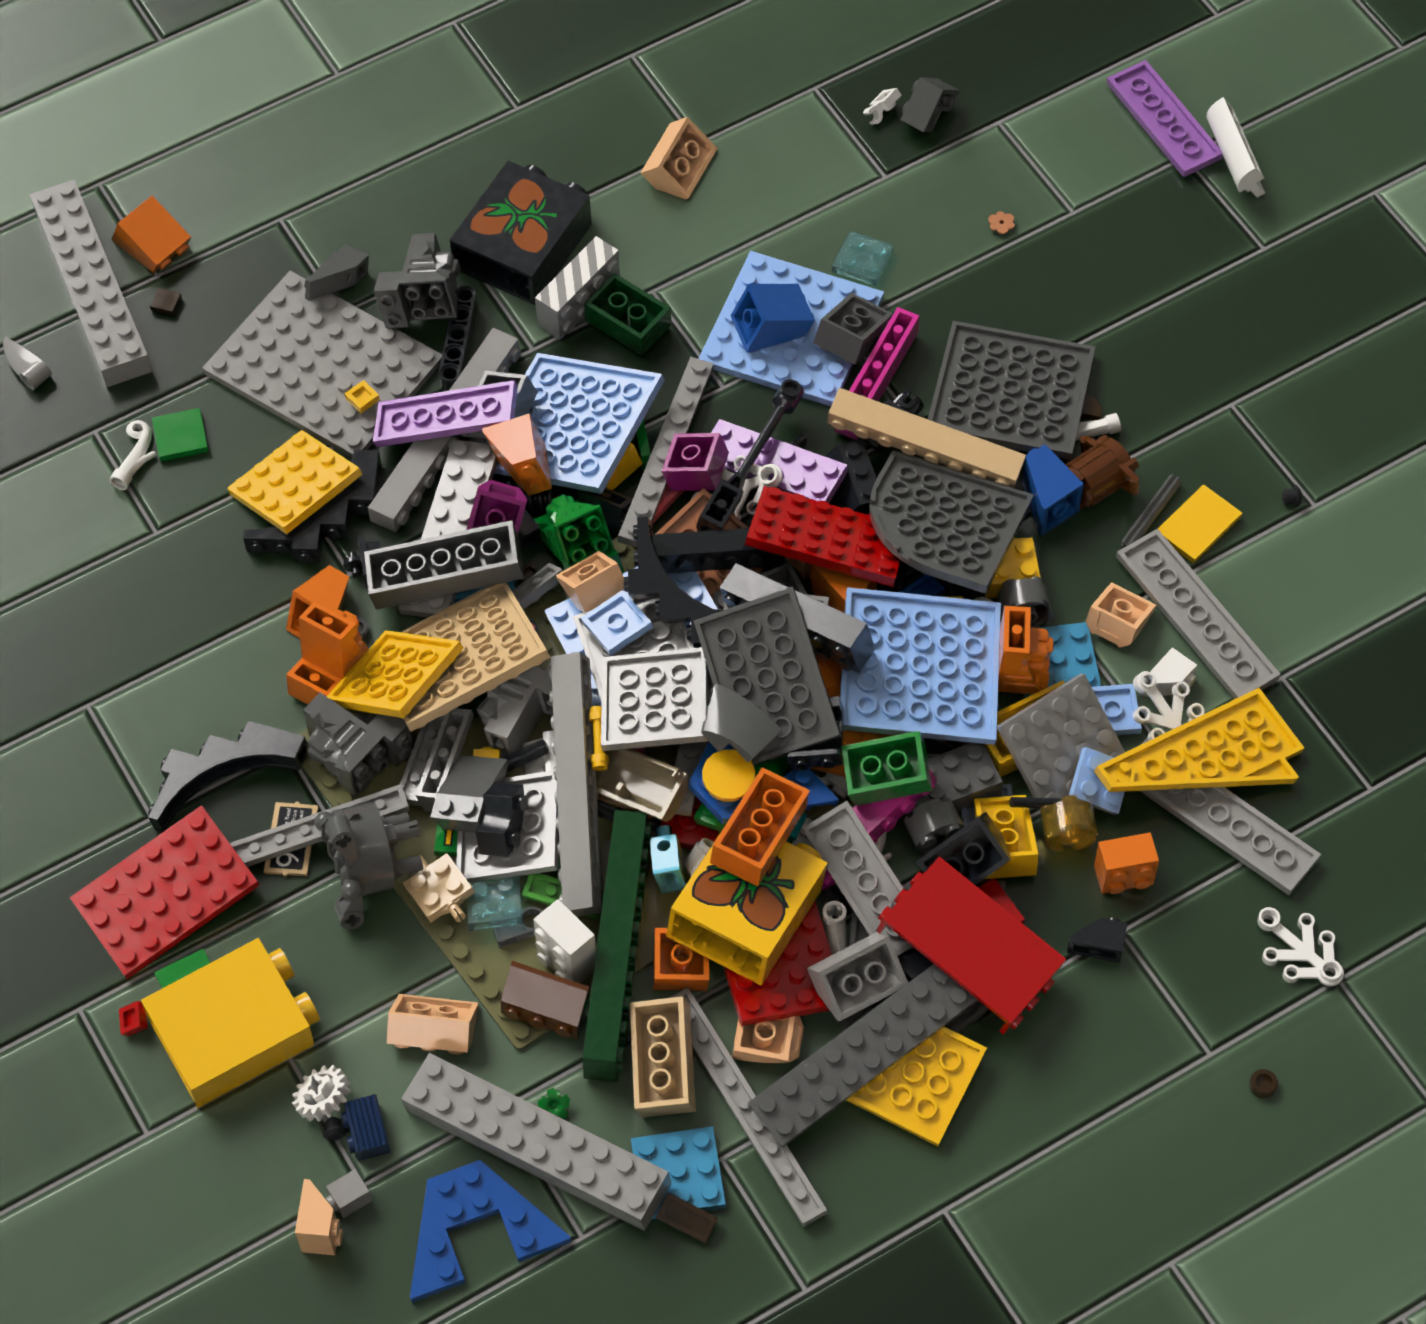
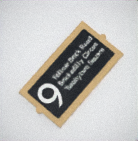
M298 801L294 804L276 802L271 829L318 813L319 806L300 804ZM313 844L266 860L264 874H278L284 877H288V875L307 877Z

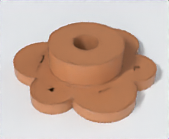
M999 211L996 215H990L988 218V222L991 224L990 229L997 231L999 234L1004 235L1008 233V230L1014 229V216L1012 214H1005Z

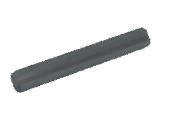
M1174 474L1169 475L1122 539L1121 546L1123 548L1143 537L1181 485L1180 477Z

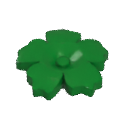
M554 1088L548 1089V1098L542 1096L541 1099L537 1100V1106L562 1119H566L569 1113L565 1108L569 1107L571 1099L567 1094L560 1096V1091H556Z

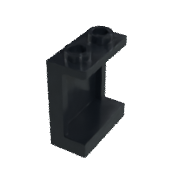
M839 696L829 697L841 737L797 752H788L787 760L791 769L807 770L810 767L830 769L843 765L841 746H844V708Z

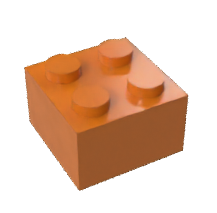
M1151 832L1098 842L1094 868L1102 894L1109 892L1111 894H1118L1131 888L1145 889L1154 884L1159 859Z
M655 928L653 937V990H684L688 987L690 991H707L709 983V958L666 937L667 928Z

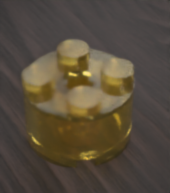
M1075 795L1064 796L1061 802L1044 805L1040 808L1047 848L1053 851H1063V847L1072 846V850H1080L1092 845L1096 841L1098 833L1092 803L1077 800Z

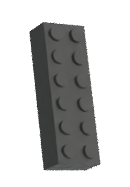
M512 520L364 552L368 594L376 610L524 579L519 536Z

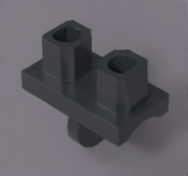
M365 536L357 537L360 556H357L356 552H350L349 557L343 561V567L347 572H352V575L355 577L359 576V571L363 569L366 588H368L364 552L380 549L381 546L380 541L366 543Z

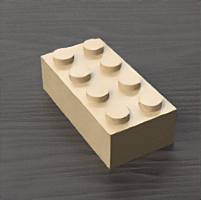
M683 996L631 1002L630 1023L634 1109L642 1118L696 1112L690 1005Z

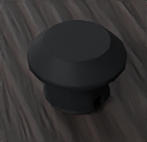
M1294 485L1292 489H1284L1282 492L1283 503L1294 504V506L1298 507L1302 502L1301 489L1297 485Z
M830 886L825 890V904L830 901H839L844 905V895L841 891L832 890Z
M330 1117L325 1121L326 1130L323 1133L324 1138L335 1141L343 1138L347 1133V1129L341 1125L340 1118Z

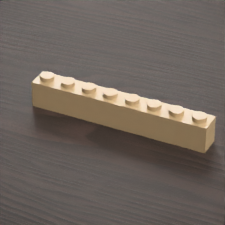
M842 388L838 389L828 413V423L835 429H846L854 432L860 438H870L878 441L882 446H892L901 449L907 455H917L923 457L926 461L935 464L939 463L948 468L1015 488L1025 462V454Z

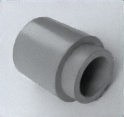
M702 838L700 842H696L684 862L686 873L692 877L714 844L712 840Z

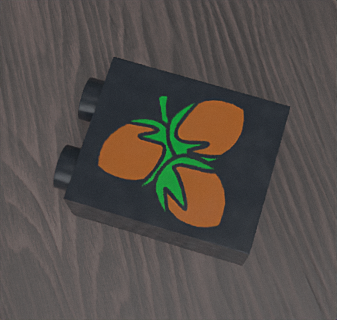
M508 160L449 240L451 253L454 259L459 260L460 272L536 305L535 297L555 278L592 225L590 195H588L583 187L576 183L567 182L564 185L548 178L544 171L537 166L529 164L523 167Z

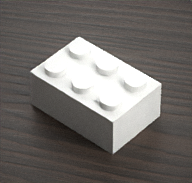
M557 899L533 919L534 935L536 937L535 945L538 953L537 958L545 967L550 966L555 971L556 976L581 984L594 973L596 958L595 935Z

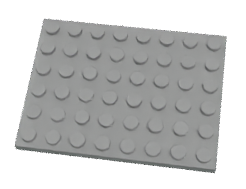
M289 271L202 367L203 374L352 458L354 450H368L373 444L378 402L413 397L440 366L442 354L395 328H385L383 321L332 293L312 300L305 299L306 288L304 283L306 279ZM364 380L379 394L380 401L363 413H359L345 399L344 393Z

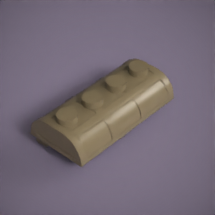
M632 749L604 751L608 755L609 764L607 770L596 771L598 794L665 822L673 818L688 790L689 777L687 773Z

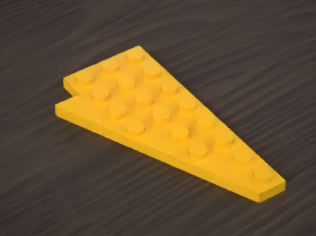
M1257 688L1098 765L1094 772L1108 792L1293 784L1298 780L1299 776L1287 760L1301 754L1304 746L1261 689Z

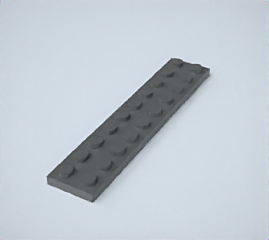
M933 964L750 1100L748 1106L782 1149L979 1000Z

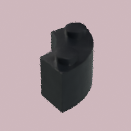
M494 783L483 794V815L479 826L475 830L479 854L508 857L514 847H518L520 843V831L528 799L524 795L523 785Z

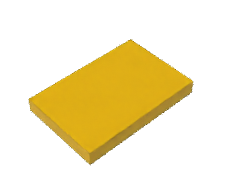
M1203 484L1158 530L1178 553L1194 564L1242 517V512Z

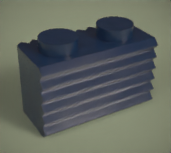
M373 1094L360 1099L346 1101L344 1103L346 1112H342L341 1117L344 1128H350L352 1137L347 1138L350 1153H356L358 1161L391 1153L377 1095Z

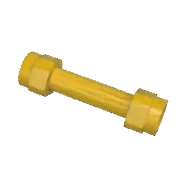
M602 706L589 708V721L593 723L594 754L590 756V761L594 771L607 770L609 764L608 755L605 754L601 747Z

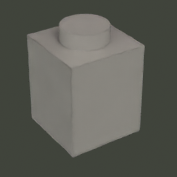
M356 1169L326 1186L329 1196L325 1199L334 1212L339 1211L342 1218L372 1202L369 1190Z

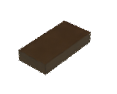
M669 1192L655 1217L704 1243L707 1242L718 1220L716 1216Z

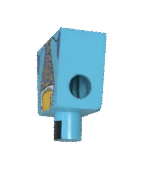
M660 826L656 829L657 837L650 839L653 875L662 894L682 891L687 884L682 847L677 835L673 834L671 826Z

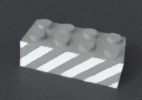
M596 236L535 297L538 327L558 340H561L566 334H570L575 325L585 318L584 303L613 273L620 276L619 251Z

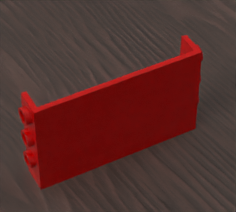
M939 856L924 874L919 871L909 883L912 887L908 891L903 889L894 899L896 904L892 909L887 906L878 917L881 922L876 931L880 934L887 926L890 927L1005 1021V1024L999 1031L1004 1035L1010 1027L1013 1030L1018 1027L1025 1018L1021 1015L1025 1009L1030 1012L1040 1000L1037 995L1041 991L1044 994L1048 992L1055 983L1052 978L1059 971L1066 958Z

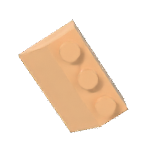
M688 117L669 124L640 174L655 189L686 200L689 199L718 148Z
M398 994L388 1013L387 1044H394L397 1048H409L412 1046L421 1047L424 1051H436L438 1049L447 1050L451 1054L468 1053L473 1041L479 1003Z

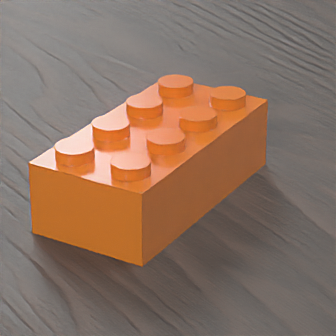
M762 767L713 844L710 863L749 883L759 886L805 811L810 790Z

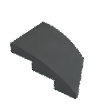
M715 684L711 688L712 696L710 704L706 708V720L703 722L701 733L718 752L730 743L748 763L782 729L762 710L738 693L719 684Z

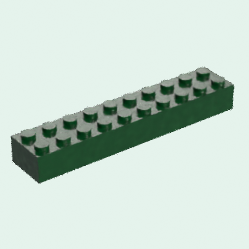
M615 810L583 1050L584 1079L616 1082L617 1073H623V1053L627 1042L626 1029L630 1018V997H632L633 972L636 969V947L638 948L639 923L642 920V899L645 896V875L648 872V851L651 848L650 839L652 837L651 823H647V814L642 812Z

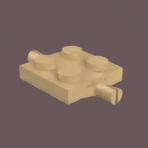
M447 853L429 865L424 857L420 855L423 870L403 882V885L430 923L448 913H451L456 922H461L457 914L463 920L466 915L459 906L465 899L475 893L472 886Z

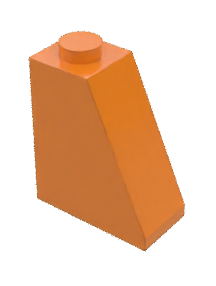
M329 565L293 590L286 630L300 638L299 617L314 601L332 611L335 609L341 610L347 593L349 576Z

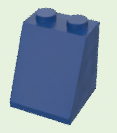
M748 284L730 315L746 352H754L805 337L815 321L799 284Z
M1045 444L1038 449L1034 448L1029 451L1025 457L1022 485L1025 492L1034 494L1030 510L1037 532L1040 536H1043L1080 511L1084 484Z

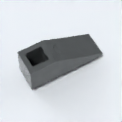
M344 244L338 251L333 252L332 256L325 263H322L312 275L306 278L304 283L306 288L305 299L312 300L356 285L368 274L369 254Z

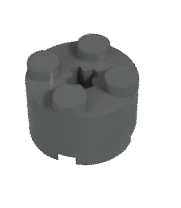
M1040 577L1018 580L1008 579L1003 582V588L997 595V602L1001 603V619L1004 606L1031 607L1030 627L1039 628L1045 622L1046 625L1050 623L1053 611L1047 588Z
M940 798L926 801L912 810L914 815L910 819L908 816L905 817L904 824L919 853L926 855L964 827L951 799L946 798L947 802H941Z

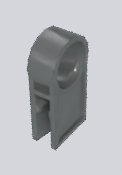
M527 907L526 909L490 920L499 948L535 936V929L526 927L523 924V920L529 915L538 916L543 910L538 907Z

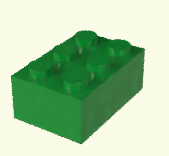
M920 731L841 746L848 795L854 806L932 791L926 745Z

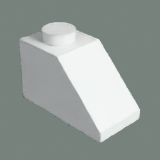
M1171 648L1150 673L1155 676L1156 688L1162 696L1173 695L1172 687L1178 682H1186L1189 688L1194 684L1197 678L1195 675L1197 664L1174 648ZM1144 678V682L1150 685L1148 679ZM1178 687V691L1181 693L1183 689ZM1139 693L1142 697H1149L1148 694Z

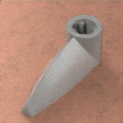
M8 337L4 338L3 348L8 363L30 389L35 390L52 375L50 368L40 358Z

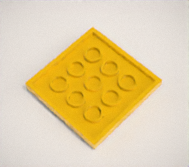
M301 430L264 460L256 464L246 474L238 478L227 489L232 497L288 534L358 479L362 473L358 466Z
M385 630L327 697L344 709L405 718L464 648L460 641Z
M943 1027L846 1101L938 1147L987 1048Z

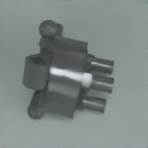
M371 801L333 810L332 814L321 812L315 817L314 825L321 831L322 841L327 843L328 854L334 861L336 874H340L341 893L335 901L334 907L344 929H356L364 922L362 896L393 889L394 878L423 870L420 855L399 860L395 858L394 845L397 844V841L420 837L417 820L410 822L407 812L389 817L380 816L377 806Z

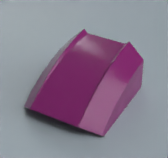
M493 480L479 485L466 530L512 520L518 533L527 498L520 488Z

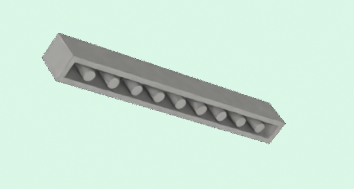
M492 328L450 390L478 386L485 370L508 373L511 364L517 362L520 357L521 350L519 349L518 338ZM462 435L414 441L369 505L370 521L393 532H397L401 525H405L410 511L413 507L419 505L426 488L432 486L435 475L444 468L452 440H460Z
M579 651L552 656L551 666H549L548 670L552 681V691H550V701L553 705L551 726L554 730L555 741L552 742V750L556 759L553 774L557 781V791L554 798L558 807L556 828L559 832V843L557 844V853L560 857L561 868L558 870V878L562 886V894L559 900L576 917L601 913L603 905L596 771L592 770L590 756L594 754L593 723L589 721V708L592 707L590 659Z

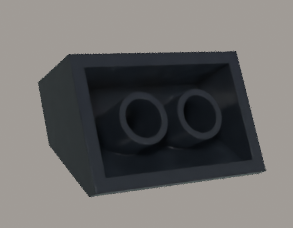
M862 439L839 444L824 457L847 464L849 471L829 504L841 508H850L855 512L866 515L870 514V497L877 478Z
M985 812L916 862L922 871L925 872L940 856L974 885H977L1010 861L1011 856L1002 833L987 812Z

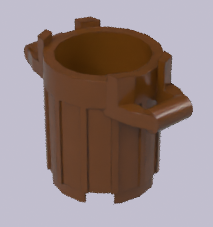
M1105 434L1097 440L1088 436H1082L1080 438L1081 455L1066 464L1084 484L1080 508L1094 506L1119 488L1132 495H1137L1140 492V477L1135 475V469L1139 467L1138 461L1134 457L1131 459L1125 448L1113 438H1107L1108 436Z

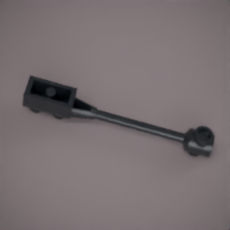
M788 379L782 382L772 399V405L775 408L774 412L738 472L727 482L720 481L699 516L696 525L697 531H714L725 528L741 501L747 474L783 414H792L804 395V389L797 381Z

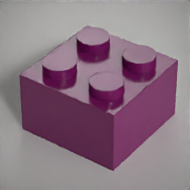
M674 433L661 472L671 491H701L703 488L705 490H716L729 451L720 433Z

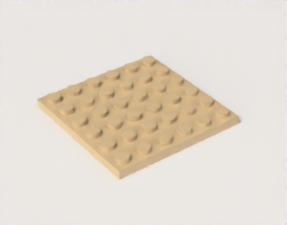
M507 582L487 586L401 632L460 641L464 648L455 661L448 666L441 677L430 687L425 696L411 709V712L403 719L410 732L422 728L428 722L447 715L458 706L471 702L475 697L495 689L503 682L518 677L522 672L533 666H538L550 658L547 649Z

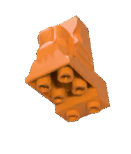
M314 601L299 617L302 658L286 674L289 695L307 705L320 692L328 696L367 652L369 648L362 641V637L358 632L359 621L356 615L339 609L332 611Z
M1004 606L1000 626L998 692L1035 694L1048 688L1050 655L1053 652L1054 639L1049 637L1046 629L1030 627L1031 607Z

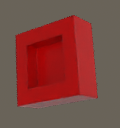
M136 1001L119 1009L121 1035L129 1037L148 1028L147 1015L141 1001Z

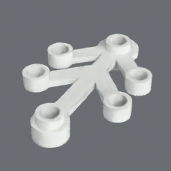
M738 456L734 460V467L737 470L740 468V462L745 460V456ZM753 464L749 472L756 475V477L746 479L741 501L733 512L739 520H741L739 513L752 489L759 487L754 499L747 504L746 509L749 514L754 516L755 512H752V507L758 504L763 486L777 487L781 483L783 473L777 465L767 464L761 467ZM724 467L720 481H728L734 473ZM774 474V478L768 481L769 475ZM696 492V493L692 496L691 500H692L699 492Z
M1148 671L1139 673L1133 680L1135 690L1141 694H1148L1161 715L1151 713L1147 707L1141 706L1134 711V720L1139 724L1149 723L1171 730L1181 726L1184 697L1190 692L1189 685L1186 682L1180 681L1172 687V694L1174 696L1171 710L1156 688L1155 676ZM1144 677L1148 679L1150 685L1144 682ZM1178 687L1184 690V694L1178 691ZM1194 703L1187 708L1188 722L1204 714V708L1201 704ZM1192 708L1198 711V715L1193 713ZM1139 711L1145 714V719L1139 716ZM1161 728L1153 729L1148 734V741L1154 739V733L1160 736L1165 732Z
M1266 907L1260 911L1257 920L1259 927L1265 931H1272L1293 949L1277 950L1274 947L1266 948L1262 955V960L1266 965L1272 966L1278 961H1307L1313 966L1310 968H1298L1295 965H1287L1282 976L1288 983H1295L1298 979H1318L1326 986H1336L1342 981L1344 976L1343 968L1334 959L1333 945L1335 935L1333 932L1324 930L1319 935L1318 944L1323 948L1322 959L1315 953L1313 926L1315 919L1313 915L1303 913L1299 916L1297 925L1302 930L1301 941L1279 923L1280 914L1276 909ZM1269 919L1273 924H1267L1263 920ZM1302 920H1309L1311 924L1305 925L1302 923ZM1328 937L1331 939V942H1325L1322 938ZM1271 953L1275 958L1269 959L1266 954ZM1293 971L1296 976L1290 977L1287 972ZM1330 971L1334 974V976L1329 977L1325 974V972Z

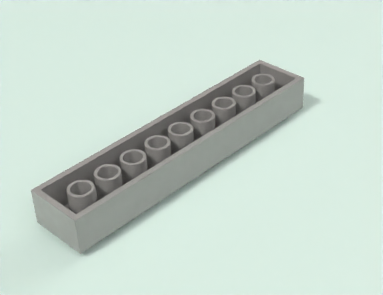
M75 180L29 194L36 216L106 388L152 372L145 347Z
M431 1053L428 1054L401 1098L406 1111L643 1231L646 1230L672 1184L668 1171Z

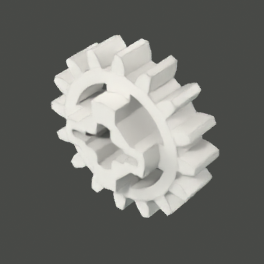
M324 1065L319 1072L313 1069L309 1077L304 1076L305 1082L303 1084L296 1085L299 1091L293 1093L292 1096L295 1098V1101L292 1104L302 1118L306 1117L308 1121H312L315 1117L317 1121H321L323 1115L326 1114L329 1118L332 1111L340 1110L338 1105L347 1101L344 1095L351 1092L348 1088L351 1083L340 1068L337 1069L332 1065L327 1069Z

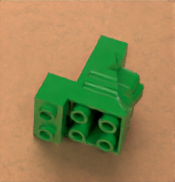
M563 494L552 499L551 504L546 507L547 514L534 519L540 528L541 541L562 562L564 570L600 551L617 562L622 574L625 573L619 553L614 549L599 504L582 503L579 500L575 501L572 496H565Z

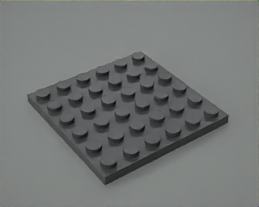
M953 321L928 420L1009 449L1029 452L1045 444L1058 458L1071 460L1096 346Z

